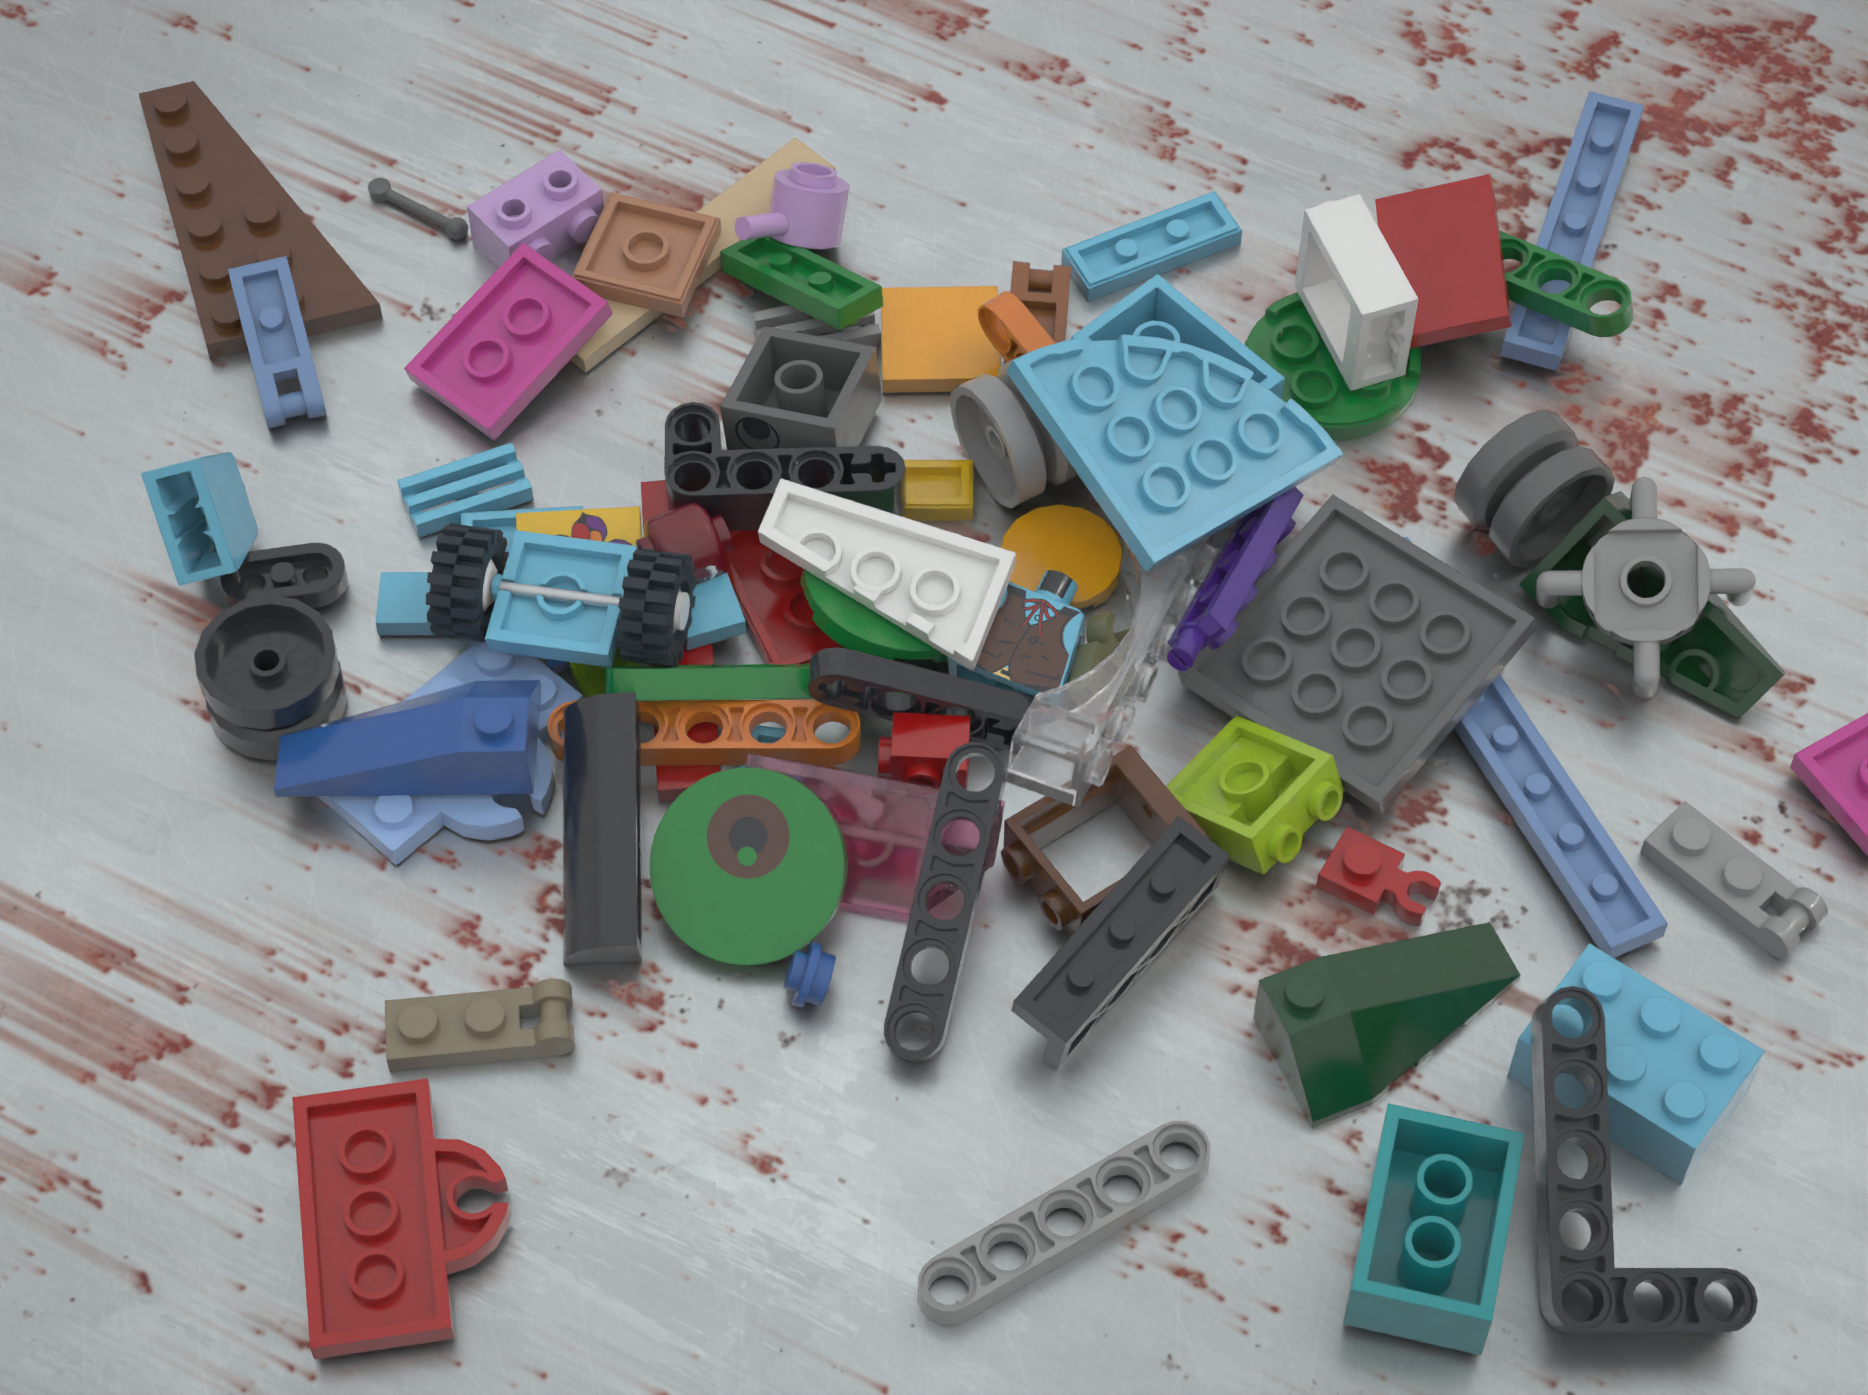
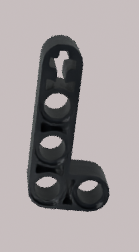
M684 403L672 409L667 415L665 422L664 475L668 511L689 503H697L708 512L711 518L721 515L729 531L759 530L780 479L898 516H902L905 511V463L898 452L888 447L850 446L722 450L719 417L711 407L703 403Z

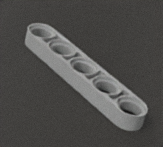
M1171 1121L1163 1124L933 1257L922 1267L918 1276V1303L922 1313L930 1321L940 1325L954 1326L966 1322L1194 1188L1204 1179L1208 1171L1210 1142L1206 1133L1197 1125L1187 1121ZM1172 1142H1183L1190 1145L1196 1151L1198 1160L1189 1168L1174 1169L1162 1161L1160 1151ZM1128 1175L1140 1184L1142 1192L1133 1201L1127 1203L1117 1202L1105 1194L1103 1185L1110 1177ZM1070 1208L1077 1211L1083 1217L1085 1225L1077 1234L1060 1236L1048 1228L1045 1220L1053 1210ZM1012 1241L1019 1244L1025 1250L1027 1258L1025 1263L1019 1268L1002 1270L990 1262L987 1256L989 1250L997 1243ZM954 1275L961 1278L967 1284L969 1291L961 1302L945 1305L937 1302L929 1292L931 1283L938 1277Z

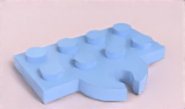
M477 641L404 701L474 681L540 680L541 696L534 794L528 795L531 798L533 810L544 815L550 806L556 785L550 753L544 745L549 740L547 722L550 714L556 707L568 701L583 699V695L537 657L489 651L486 642ZM502 794L318 796L396 866L444 826L463 837L487 841L515 836L525 831L523 818L516 808L502 807L496 803Z

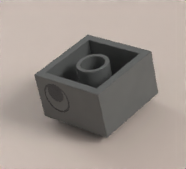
M764 326L720 406L727 450L859 446L882 401L876 347Z

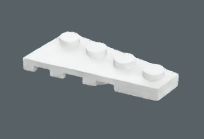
M780 479L758 530L760 543L973 672L1016 566L1015 552L784 479Z

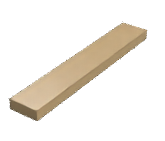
M795 137L698 210L697 213L720 218L721 233L697 287L722 268L720 251L741 240L735 233L736 220L743 216L769 213L776 172L791 169V165L798 162L817 163L828 166L836 171L835 166ZM605 299L609 303L613 314L570 361L586 373L663 313Z

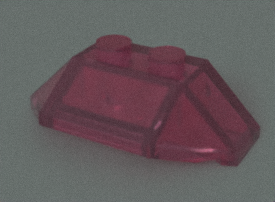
M748 753L746 767L780 772L802 782L823 801L835 821L838 822L844 837L848 858L847 882L841 902L910 915L940 786L831 765ZM1004 800L1001 801L985 872L995 864L1006 804ZM957 820L951 822L945 828L942 834V844L947 852L956 856H964L971 853L977 847L980 833L973 823L967 820ZM952 884L936 886L927 898L928 911L960 889Z

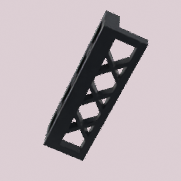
M1177 816L1013 1001L1011 1011L1047 1039L1041 1059L1056 1071L1175 937L1220 883L1230 855L1180 816Z

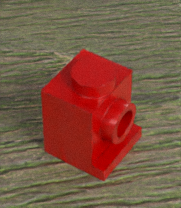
M894 712L892 737H880L878 775L891 776V790H907L916 795H931L939 792L945 765L950 754L959 746L970 742V716ZM969 758L960 764L957 771L958 783L966 790L968 788Z

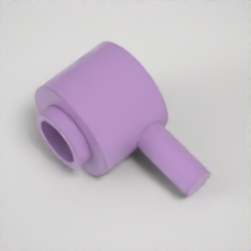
M809 162L794 163L791 165V169H784L775 173L769 213L739 217L735 222V233L741 240L772 237L782 243L803 248L828 249L836 247L841 243L850 186L845 180L837 177V172L828 166Z

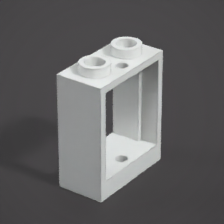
M1358 194L1337 201L1329 200L1315 207L1305 209L1295 289L1350 391L1405 375L1418 297L1361 195Z

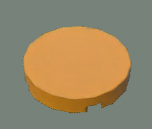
M1059 504L1036 508L1016 519L1003 536L1001 548L1016 553V566L1009 581L1011 583L1035 591L1045 571L1055 570L1062 572L1072 578L1078 586V590L1069 605L1077 609L1086 608L1093 604V608L1097 607L1108 599L1118 585L1122 564V550L1117 534L1103 518L1083 508Z

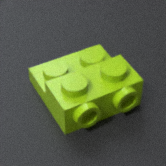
M1238 715L1166 785L1205 833L1210 836L1211 841L1230 855V860L1263 875L1277 861L1288 863L1296 857L1302 845V835L1317 819L1328 821L1337 814L1342 804L1344 792L1333 755Z

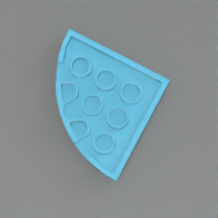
M1121 335L1118 340L1082 343L1080 338L1041 347L1012 360L1006 370L1146 572L1334 465L1344 454L1324 428L1293 399L1290 398L1287 403L1284 402L1272 391L1251 379L1254 374L1253 371L1221 355L1190 344L1138 335Z

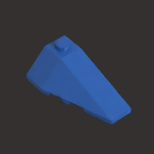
M540 680L474 681L280 736L274 785L276 797L534 794L541 696Z

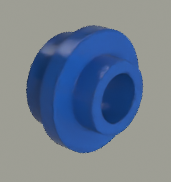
M812 941L806 953L797 950L793 953L783 988L794 991L792 1005L803 1008L805 1002L821 1006L834 970L836 956L823 952L822 944Z

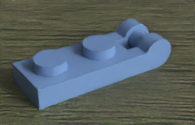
M279 257L228 269L268 429L286 425L284 419L308 414L309 419L326 416L327 413L287 257ZM299 377L301 391L278 396L275 382Z

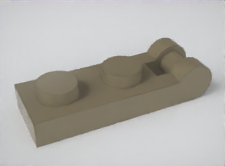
M545 979L537 982L533 987L385 1000L386 1060L389 1072L553 1057L570 1053L575 1048L574 1026L567 1021V1011L573 1005L572 986L569 982L562 979ZM540 1017V1023L535 1028L522 1029L521 1018Z

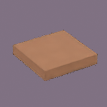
M611 192L574 269L572 277L602 298L683 317L720 236L721 220L717 217Z

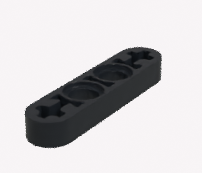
M826 648L817 651L811 656L807 690L810 696L820 703L893 721L894 712L970 716V741L982 742L1003 750H1029L1042 743L1044 738L1045 709L1039 700L1031 696L845 648Z

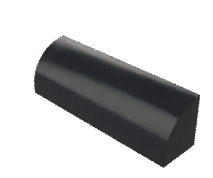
M635 692L608 693L586 697L569 704L563 712V964L642 962L641 712Z

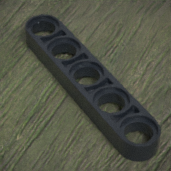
M969 742L959 746L950 754L945 765L884 1022L886 1043L899 1058L909 1063H922L932 1059L941 1051L946 1040L1006 784V770L1000 755L991 746L982 742ZM973 756H981L988 759L995 769L992 783L986 789L978 792L964 789L957 780V771L960 764ZM957 820H967L973 823L980 833L977 847L971 853L964 856H956L947 852L942 844V834L945 828L951 822ZM941 884H952L958 887L964 895L962 911L950 920L934 918L927 909L929 893ZM927 948H936L943 951L949 960V971L946 977L940 983L934 985H924L917 982L911 971L914 957L920 951ZM911 1013H921L928 1016L934 1026V1035L931 1042L920 1050L903 1048L896 1037V1028L899 1021Z

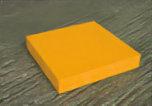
M998 286L882 288L883 393L952 392L957 386L984 373L997 377L998 369L1001 367V355L984 334L977 314L978 308L982 304L998 295Z

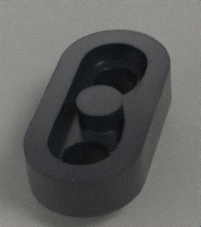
M307 543L249 551L239 570L221 575L220 582L229 607L245 599L273 595L298 599L311 608L326 606L340 598L346 590L348 576L344 559L336 548L325 543ZM316 579H324L320 582L310 583L311 581ZM253 588H263V590L248 592Z

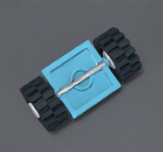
M451 523L445 525L443 535L439 534L436 540L437 551L432 552L430 560L433 564L432 572H428L427 577L430 591L426 594V605H430L426 614L427 621L431 623L430 630L436 636L486 642L489 651L610 668L613 665L617 646L621 648V659L628 662L677 667L678 662H681L684 657V648H687L688 629L692 622L691 611L695 607L696 596H693V591L696 587V577L693 576L695 564L692 562L691 555L642 548L637 549V546L518 530H515L510 551L505 552L507 540L506 537H503L501 530Z

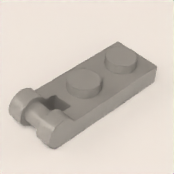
M1686 801L1644 839L1640 851L1643 856L1774 957L1785 958L1800 943L1799 934L1804 929L1813 930L1828 915L1826 903L1816 892L1805 887L1798 888ZM1769 905H1772L1782 915L1770 916L1764 910Z

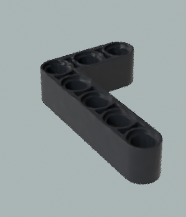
M1575 986L1560 988L1537 1006L1531 1020L1540 1304L1544 1318L1551 1327L1560 1333L1569 1335H1716L1742 1329L1750 1323L1755 1315L1758 1299L1755 1287L1748 1277L1737 1270L1728 1268H1615L1605 1016L1599 1000L1585 988ZM1556 1005L1571 1006L1580 1014L1583 1030L1579 1038H1566L1560 1035L1553 1027L1551 1017L1552 1010ZM1558 1074H1572L1580 1079L1586 1092L1585 1102L1581 1108L1566 1107L1557 1099L1554 1083ZM1562 1143H1574L1586 1153L1588 1169L1582 1179L1570 1178L1558 1167L1556 1157ZM1567 1212L1578 1213L1586 1219L1590 1226V1241L1583 1250L1572 1249L1564 1243L1560 1236V1220ZM1571 1282L1582 1284L1592 1294L1594 1302L1593 1311L1589 1318L1583 1322L1572 1319L1563 1309L1562 1294L1566 1286ZM1642 1282L1650 1283L1662 1295L1663 1310L1660 1316L1653 1322L1640 1317L1633 1306V1292ZM1712 1282L1720 1283L1726 1287L1732 1296V1312L1724 1321H1718L1711 1317L1704 1306V1292Z

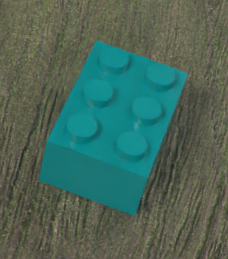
M1388 1103L1379 1139L1343 1324L1482 1355L1493 1320L1525 1133Z

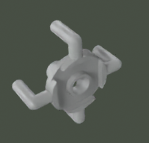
M1641 477L1633 483L1631 488L1629 507L1632 511V519L1619 523L1597 541L1586 556L1583 570L1545 571L1541 573L1536 584V600L1544 608H1553L1558 605L1561 596H1582L1586 610L1600 632L1622 643L1634 646L1632 691L1640 699H1649L1655 695L1660 679V645L1669 643L1692 630L1706 607L1709 594H1726L1727 600L1734 606L1747 604L1751 599L1756 578L1750 570L1745 568L1710 569L1707 557L1698 544L1682 532L1681 528L1669 521L1658 519L1656 483L1648 477ZM1648 566L1659 571L1664 579L1663 590L1652 598H1641L1633 594L1627 585V577L1634 569Z

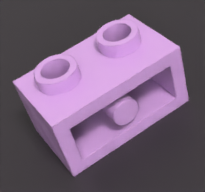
M558 150L467 206L472 242L497 269L522 243L552 263V261L579 244L588 242L604 208L602 189L561 150Z

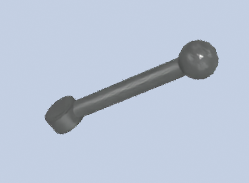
M385 178L373 179L368 184L369 196L373 201L384 202L389 200L445 228L448 236L452 239L460 240L467 235L469 226L463 218L454 217L450 219L392 190L390 182Z

